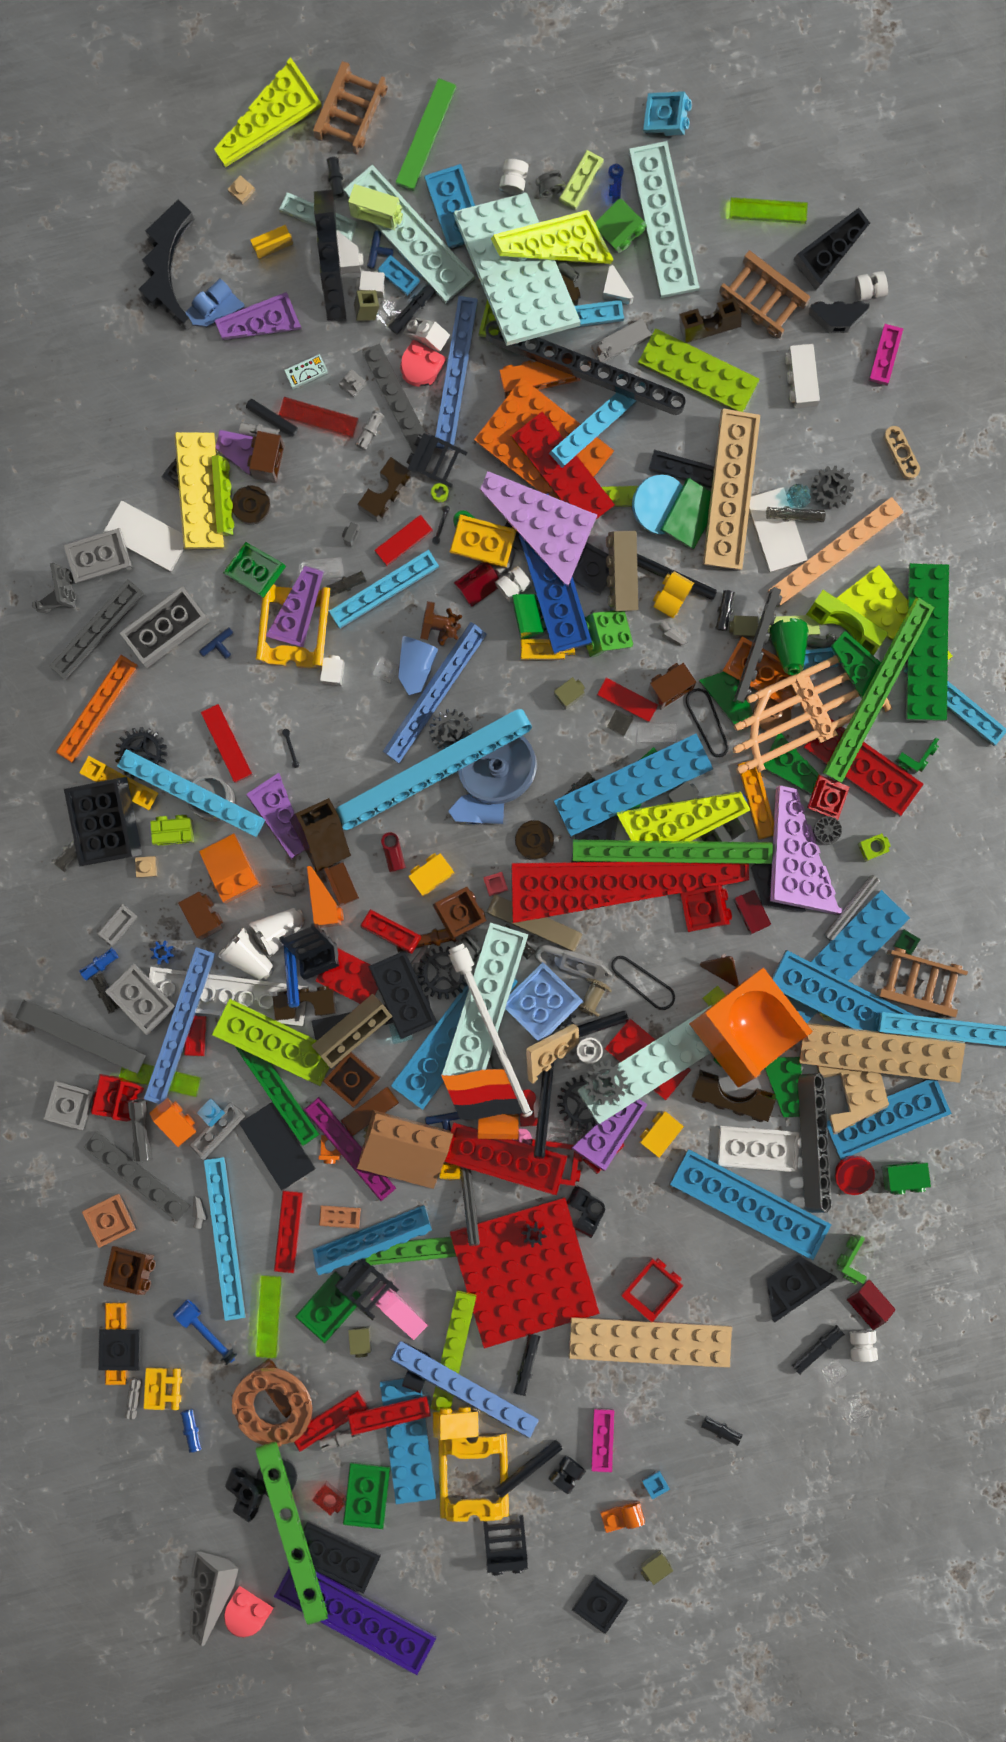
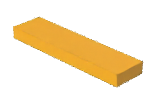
M746 762L737 764V766L739 767L742 764L745 765ZM755 767L740 773L757 838L762 840L774 836V819L761 772H758Z
M126 1302L105 1303V1329H127ZM105 1370V1385L127 1384V1371Z

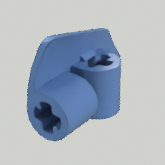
M218 279L206 292L199 293L193 299L192 306L186 311V314L193 325L208 327L214 324L216 319L245 307V304L232 293L231 289L222 279Z
M403 636L398 678L408 695L421 692L426 684L438 649L422 641Z
M467 794L461 796L448 812L455 822H465L468 825H482V823L503 824L504 803L487 804Z

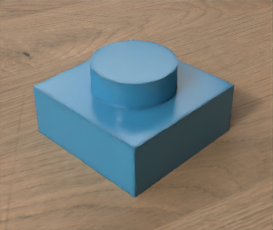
M210 1098L197 1114L207 1125L212 1127L225 1112Z
M660 1470L642 1480L652 1500L670 1490Z

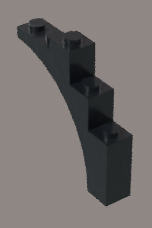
M333 190L314 191V215L317 229L320 276L327 321L347 319L339 257Z
M178 199L145 230L148 236L147 241L154 249L142 259L145 266L143 269L150 278L138 290L141 294L140 299L147 306L151 305L154 309L159 306L166 314L169 312L173 316L172 320L179 327L183 325L188 330L193 324L176 300L172 287L171 271L177 245L186 229L195 219L192 212Z

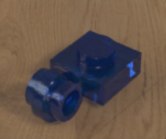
M619 164L611 165L608 170L609 177L614 180L613 184H609V196H612V204L621 197V180L624 169Z

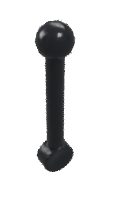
M444 506L442 509L443 515L436 536L432 539L435 545L440 543L439 537L446 515L450 511L449 506Z
M284 729L282 731V734L284 737H286L287 744L293 760L292 766L294 768H298L300 763L296 760V756L289 737L290 731L288 729Z

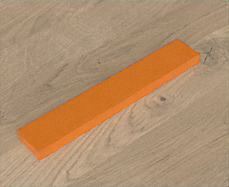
M123 655L119 656L56 753L71 763L75 762L137 669V664Z

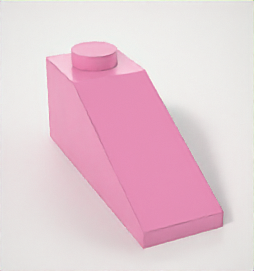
M384 1284V1285L370 1298L372 1301H373V1299L380 1293V1291L386 1286V1284ZM389 1289L376 1304L413 1340L428 1326L392 1289Z

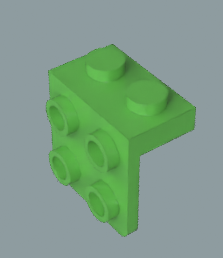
M618 199L595 222L600 234L618 253L626 250L630 246L631 241L635 237L640 236L647 226L644 220L623 199Z
M625 611L597 612L585 617L592 641L591 644L586 645L590 657H596L606 651L633 646Z
M857 1234L849 1238L846 1243L847 1250L845 1254H841L836 1261L838 1265L836 1269L844 1273L843 1278L855 1285L858 1282L864 1284L867 1278L865 1275L849 1267L865 1239Z

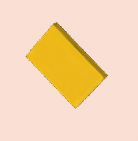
M460 515L450 553L507 568L517 530Z

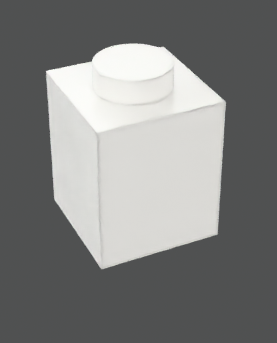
M361 271V277H357L356 289L376 290L377 297L384 298L385 273Z
M329 655L328 658L323 657L320 680L322 684L342 686L344 661L339 656Z

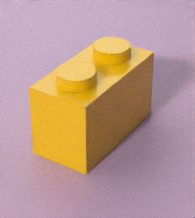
M441 853L438 855L432 854L426 859V864L422 867L417 865L410 871L411 875L408 877L423 897L455 874Z
M666 1111L662 1114L658 1112L652 1120L653 1126L650 1129L646 1128L639 1136L642 1139L640 1143L658 1158L661 1157L684 1127Z
M460 1406L459 1410L440 1408V1412H433V1437L439 1440L478 1437V1412L472 1410L470 1406Z

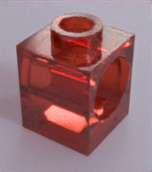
M326 1481L315 1494L312 1501L331 1516L334 1511L338 1514L343 1508L345 1496ZM325 1496H334L336 1502L328 1504L325 1501Z

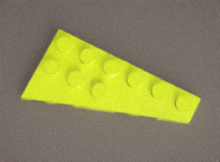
M588 210L494 234L491 237V241L499 256L611 264L614 260Z
M880 565L837 597L838 600L888 632L886 637L892 640L908 613V600ZM948 651V660H949V659L952 658L953 656H952V654Z
M740 791L617 812V816L629 838L633 841H692L750 811V808Z

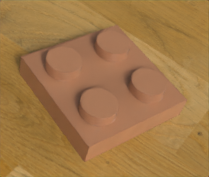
M120 1194L82 1211L98 1248L136 1230Z

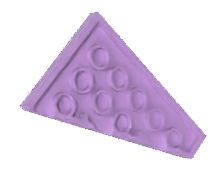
M488 471L480 491L500 511L509 524L517 530L563 584L569 586L597 514Z
M780 785L776 787L770 901L835 915L841 914L842 909L838 907L834 897L836 893L831 885L827 868L823 866L819 853L821 852L816 845L811 825L807 824L803 812H805V809L800 802L798 790Z

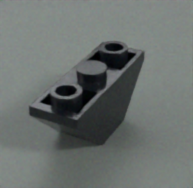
M818 301L810 305L809 315L828 333H848L867 314L870 305L864 304L862 301H856L852 304H845L842 301L825 304V302Z

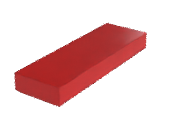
M420 514L376 548L375 552L384 564L388 566L430 534L433 529Z
M608 678L605 679L597 694L598 697L648 723L658 707V704Z
M371 909L360 925L362 929L410 954L413 953L422 938L421 935Z

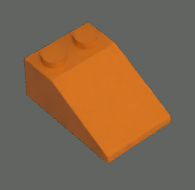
M235 834L199 851L223 903L227 904L261 886Z
M307 866L314 923L318 924L320 928L341 926V921L344 920L343 909L339 907L313 867Z

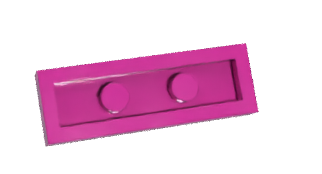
M884 324L869 381L888 386L904 328Z
M594 1408L592 1471L612 1472L614 1409Z

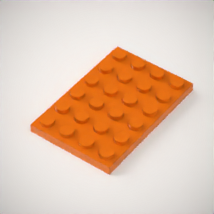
M521 378L474 441L534 489L559 499L511 436L542 411L564 439L581 424L524 378ZM596 437L577 456L592 476L595 477L614 450Z

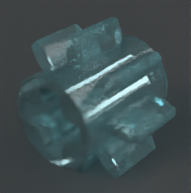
M795 484L789 488L786 494L788 496L787 501L791 507L795 505L796 508H803L809 504L812 498L810 496L811 491L807 485L803 487L802 484Z

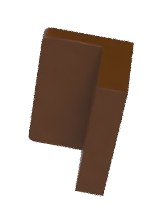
M344 862L330 868H324L340 906L359 899Z

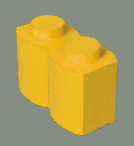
M675 571L671 575H666L662 582L665 585L662 592L658 590L652 600L655 602L654 608L673 619L694 585V582Z

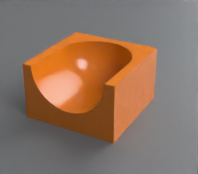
M764 968L748 977L689 1023L738 1088L755 1079L771 1062L813 1032Z

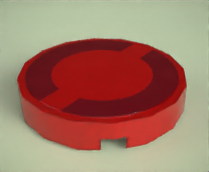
M853 1155L842 1159L835 1170V1181L838 1187L844 1193L850 1195H860L868 1191L875 1179V1170L872 1164L862 1156Z

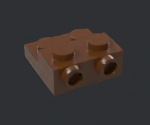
M468 887L433 904L451 939L467 933L487 921L484 911L479 908L475 901L474 893Z
M112 1246L103 1286L135 1295H145L151 1287V1281L149 1280L150 1272L154 1270L156 1265L155 1260H153L154 1255Z

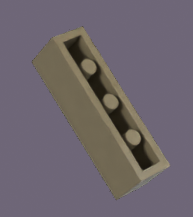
M636 531L608 532V536H606V547L609 549V556L606 558V565L609 568L607 586L610 587V595L607 598L608 607H610V611L638 610Z
M372 994L311 1046L326 1064L333 1068L393 1016Z

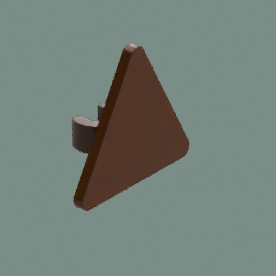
M723 954L720 958L700 963L702 968L735 987L739 985L735 960L732 956Z

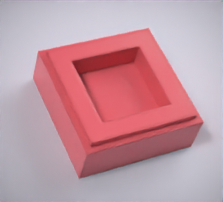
M502 872L483 877L489 897L508 891Z

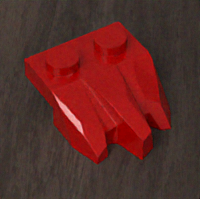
M99 1074L91 1114L111 1117L112 1120L130 1121L128 1101L139 1099L137 1094L142 1093L144 1087L124 1078Z

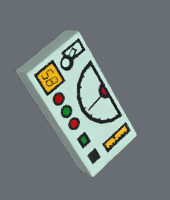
M320 354L284 370L293 389L328 374Z

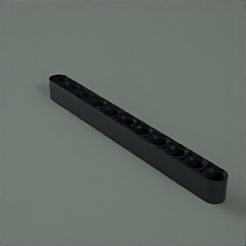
M491 321L486 326V339L491 344L669 414L679 415L684 410L686 399L683 394L539 337L506 346L497 321ZM496 329L500 333L494 336L491 335L489 332L491 330ZM534 344L536 347L533 350H529L526 348V345ZM552 351L554 355L547 357L544 355V352ZM564 358H570L572 362L570 364H565L562 362V360ZM582 365H588L590 367V370L583 371L580 367ZM601 372H606L609 376L607 378H601L598 374ZM624 379L627 383L621 386L617 384V380ZM637 386H641L645 389V391L639 393L635 390V388ZM659 393L663 398L656 400L653 395ZM679 401L681 406L674 407L671 402Z

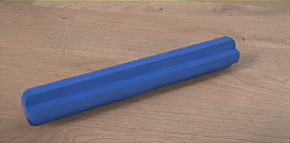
M284 946L288 1004L290 1008L300 1005L296 957Z

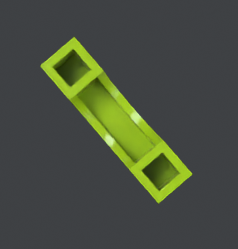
M822 590L806 614L821 625L831 623L845 628L873 656L888 635V632L825 590Z

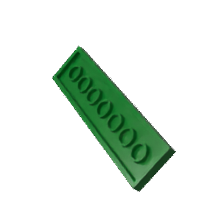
M910 563L908 567V611L915 598H920L935 608L907 659L906 720L947 721L949 565Z

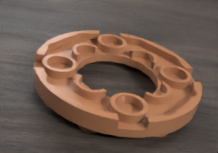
M261 1368L246 1375L236 1387L232 1398V1412L239 1423L238 1427L248 1438L261 1445L276 1441L278 1447L283 1444L293 1443L303 1435L312 1417V1402L306 1387L297 1377L282 1369ZM271 1388L284 1393L289 1399V1404L292 1408L288 1420L281 1424H270L260 1419L254 1408V1399L258 1392Z

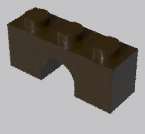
M736 298L718 302L716 310L706 316H701L698 309L679 314L680 330L685 343L741 327V311Z
M390 457L380 471V477L389 484L388 488L382 493H375L368 488L357 504L359 510L377 522L380 518L384 519L389 512L388 507L391 502L395 503L399 498L400 489L403 486L406 487L410 482V470Z
M329 986L317 987V991L309 992V988L298 989L299 1004L305 1001L310 1002L314 1006L315 1016L336 1014L334 990L329 989ZM287 991L277 992V996H272L275 1021L297 1019V1007H289Z

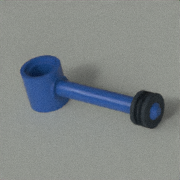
M187 1299L173 1313L175 1319L185 1328L192 1324L223 1356L221 1361L224 1360L226 1362L225 1365L232 1363L237 1353L234 1354L232 1352L233 1349L228 1351L199 1321L197 1317L201 1314V1311L192 1301Z

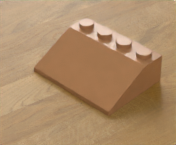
M373 1110L357 1169L434 1189L448 1154L453 1134L442 1128Z

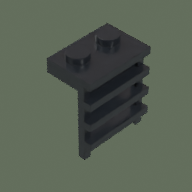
M424 432L423 435L419 434L414 444L417 446L415 453L411 452L406 463L409 464L407 469L412 472L417 471L452 488L453 484L446 480L458 454L461 453L466 456L468 452L428 432ZM437 444L445 445L433 473L425 471ZM448 448L455 450V453L442 479L436 476Z
M312 923L311 927L286 937H279V941L299 960L300 976L304 980L339 966L337 944L332 942L330 936H326L324 930H320L318 924Z
M362 1258L358 1263L355 1262L348 1270L349 1273L344 1278L342 1277L335 1285V1296L340 1300L343 1297L347 1298L371 1320L375 1318L370 1312L371 1309L389 1289H392L395 1293L399 1291L392 1281L386 1279L373 1265H370ZM373 1273L377 1278L357 1300L354 1299L351 1295ZM382 1281L386 1286L365 1308L361 1305V1302Z
M519 1515L520 1523L488 1526L487 1521H483L487 1573L497 1576L503 1575L504 1571H512V1573L518 1574L528 1569L523 1515ZM521 1529V1535L489 1538L488 1531ZM522 1541V1547L490 1550L489 1544Z

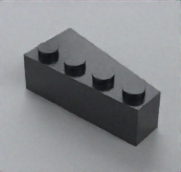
M857 208L800 251L793 259L815 290L821 286L869 226L870 222L860 208Z

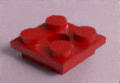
M818 775L807 808L839 820L850 787L825 776ZM831 792L833 795V799L829 803L827 800V796Z

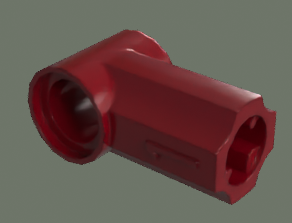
M392 832L385 833L382 836L381 844L389 872L405 869L406 866L398 836ZM388 836H393L396 839V843L392 847L385 845V839Z

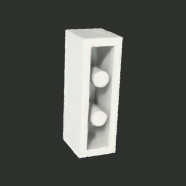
M814 345L790 346L788 353H785L786 365L790 366V372L787 373L788 383L792 384L790 402H794V409L818 406L820 397Z

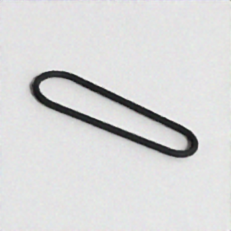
M696 688L691 690L686 696V705L711 754L715 757H723L727 754L729 746L711 697L704 689ZM701 691L708 697L726 746L722 754L713 752L689 705V697L693 692Z
M617 956L613 959L611 967L614 973L652 1006L659 1010H666L674 1004L675 993L670 986L625 956ZM618 959H624L669 989L672 993L671 1003L666 1007L657 1006L615 969V962Z

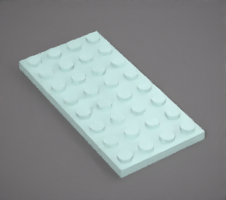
M527 193L454 211V218L506 346L580 326L581 321L555 260L499 256L491 241V237L494 234L539 223Z

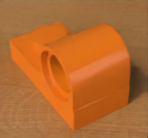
M639 1501L600 1512L606 1533L625 1527L626 1529H633L645 1524Z

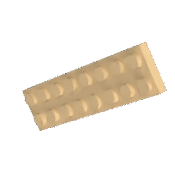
M728 409L721 410L703 565L742 570L760 415Z
M807 1023L813 1032L802 1039L799 1063L960 1083L965 1042Z
M571 1317L569 1359L730 1368L732 1326Z

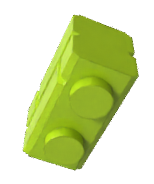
M175 815V819L159 816L155 817V821L150 822L152 845L154 846L194 843L193 820L187 818V815Z

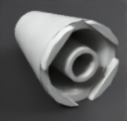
M291 908L248 924V928L253 939L263 948L261 950L270 958L283 946L279 941V937H286L296 933L304 925L303 920H305V916L300 909Z
M244 927L234 934L226 947H223L217 956L220 960L259 980L262 978L266 980L273 972L271 969L273 964Z

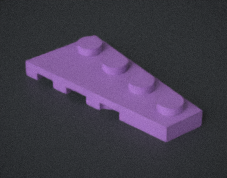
M287 292L215 320L222 340L301 329Z
M304 566L266 637L304 647L324 571Z
M277 773L248 792L246 796L259 815L265 819L266 825L289 858L293 859L305 851L290 822V818L295 813L282 783L281 776Z
M640 1099L636 1100L599 1125L596 1124L571 1149L602 1171H605L647 1104Z

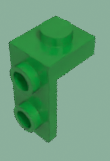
M934 738L918 762L903 752L899 754L895 762L906 772L908 770L913 774H916L918 771L922 772L928 764L926 759L929 754L933 756L938 749L937 742L939 739Z

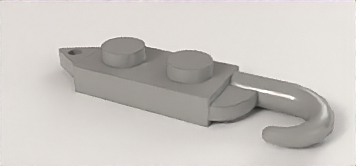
M541 945L535 951V957L540 963L546 964V961L540 955L542 952H547L555 955L554 961L559 969L596 980L612 977V973L603 965V961L568 949L563 950L551 945Z

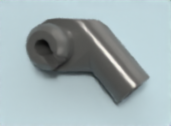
M827 634L826 639L809 637L807 646L820 649L830 648L837 637L834 634Z

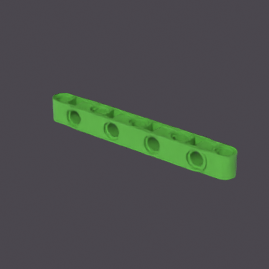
M275 1441L256 1447L257 1458L306 1623L310 1625L328 1619L318 1578L278 1445ZM277 1469L279 1477H271L269 1470ZM281 1509H289L291 1516L288 1518L283 1517ZM295 1548L301 1549L303 1556L295 1557L292 1550ZM310 1588L315 1592V1595L307 1597L304 1590Z

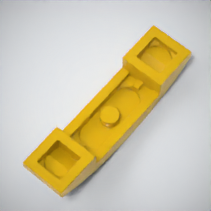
M88 756L79 772L94 782L127 777ZM127 777L132 802L150 811L159 793Z

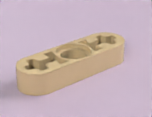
M891 426L886 430L884 440L903 478L913 480L918 476L920 466L902 430L897 426ZM891 432L898 434L896 441L894 438H889ZM899 448L907 451L905 458H900L897 455ZM908 459H911V461L908 462L909 467L915 469L913 475L910 472H906L908 466L904 462H906Z

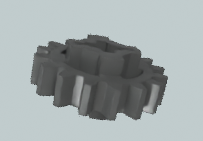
M836 465L833 470L826 466L825 472L819 470V476L815 475L813 480L816 482L812 483L811 487L816 489L813 490L812 495H817L815 501L821 500L822 507L825 504H829V509L833 505L838 509L841 503L846 505L847 499H851L852 494L849 492H853L855 487L850 485L853 484L854 479H848L850 473L844 474V468L838 471ZM826 478V484L820 486L822 479ZM830 484H832L833 487H837L836 490H834L833 488H829ZM845 489V494L840 497V491Z
M446 709V714L440 711L439 718L433 717L435 724L430 723L429 725L432 729L429 731L430 736L433 737L432 742L437 743L439 749L442 746L445 749L471 735L469 730H472L469 718H464L465 714L463 712L458 715L457 709H454L453 713ZM447 725L453 730L454 735L448 730Z
M601 1061L599 1067L595 1064L592 1066L593 1072L587 1071L590 1077L584 1078V1081L588 1082L584 1089L590 1090L587 1096L593 1095L594 1103L599 1099L601 1100V1105H604L605 1101L612 1105V1099L618 1102L620 1101L618 1095L625 1096L622 1089L628 1088V1085L624 1084L628 1077H622L624 1070L618 1071V1064L612 1067L611 1061H609L605 1066L603 1061ZM601 1070H609V1072L605 1075L597 1073ZM615 1076H617L619 1080V1085L615 1083ZM608 1079V1084L611 1086L604 1088V1083L601 1080ZM593 1081L597 1084V1091L593 1087ZM610 1091L614 1093V1095L609 1097L603 1096L605 1092Z

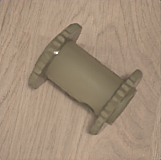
M587 978L586 981L590 983L583 1002L577 1008L585 1014L599 1017L600 1014L595 1011L604 992L611 993L612 990L601 981Z

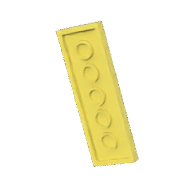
M176 432L174 437L184 549H222L224 547L223 535L217 533L211 457L216 455L214 433Z

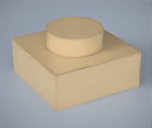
M240 175L227 190L243 204L254 193L255 188Z
M155 856L135 858L137 878L157 877Z

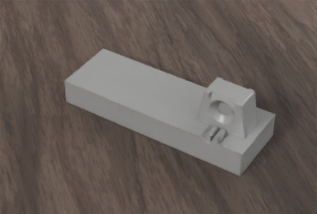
M640 319L591 345V349L598 361L604 363L651 338V333L644 320Z

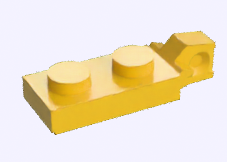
M550 639L521 640V660L565 659V655H575V649L554 654Z

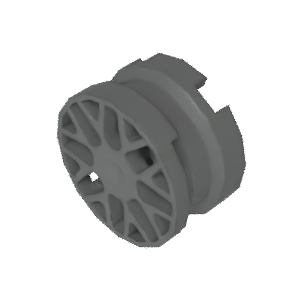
M552 170L540 175L536 179L535 183L540 188L539 193L542 198L552 197V194L556 192L559 194L565 189L564 187L566 186L564 181L561 180L562 175L560 171Z
M831 816L819 819L813 827L816 841L823 845L835 843L842 834L840 822Z
M467 933L463 935L461 940L454 942L456 946L464 944V947H467L473 962L476 961L475 958L477 956H480L481 949ZM468 941H470V943L476 948V951L468 943Z

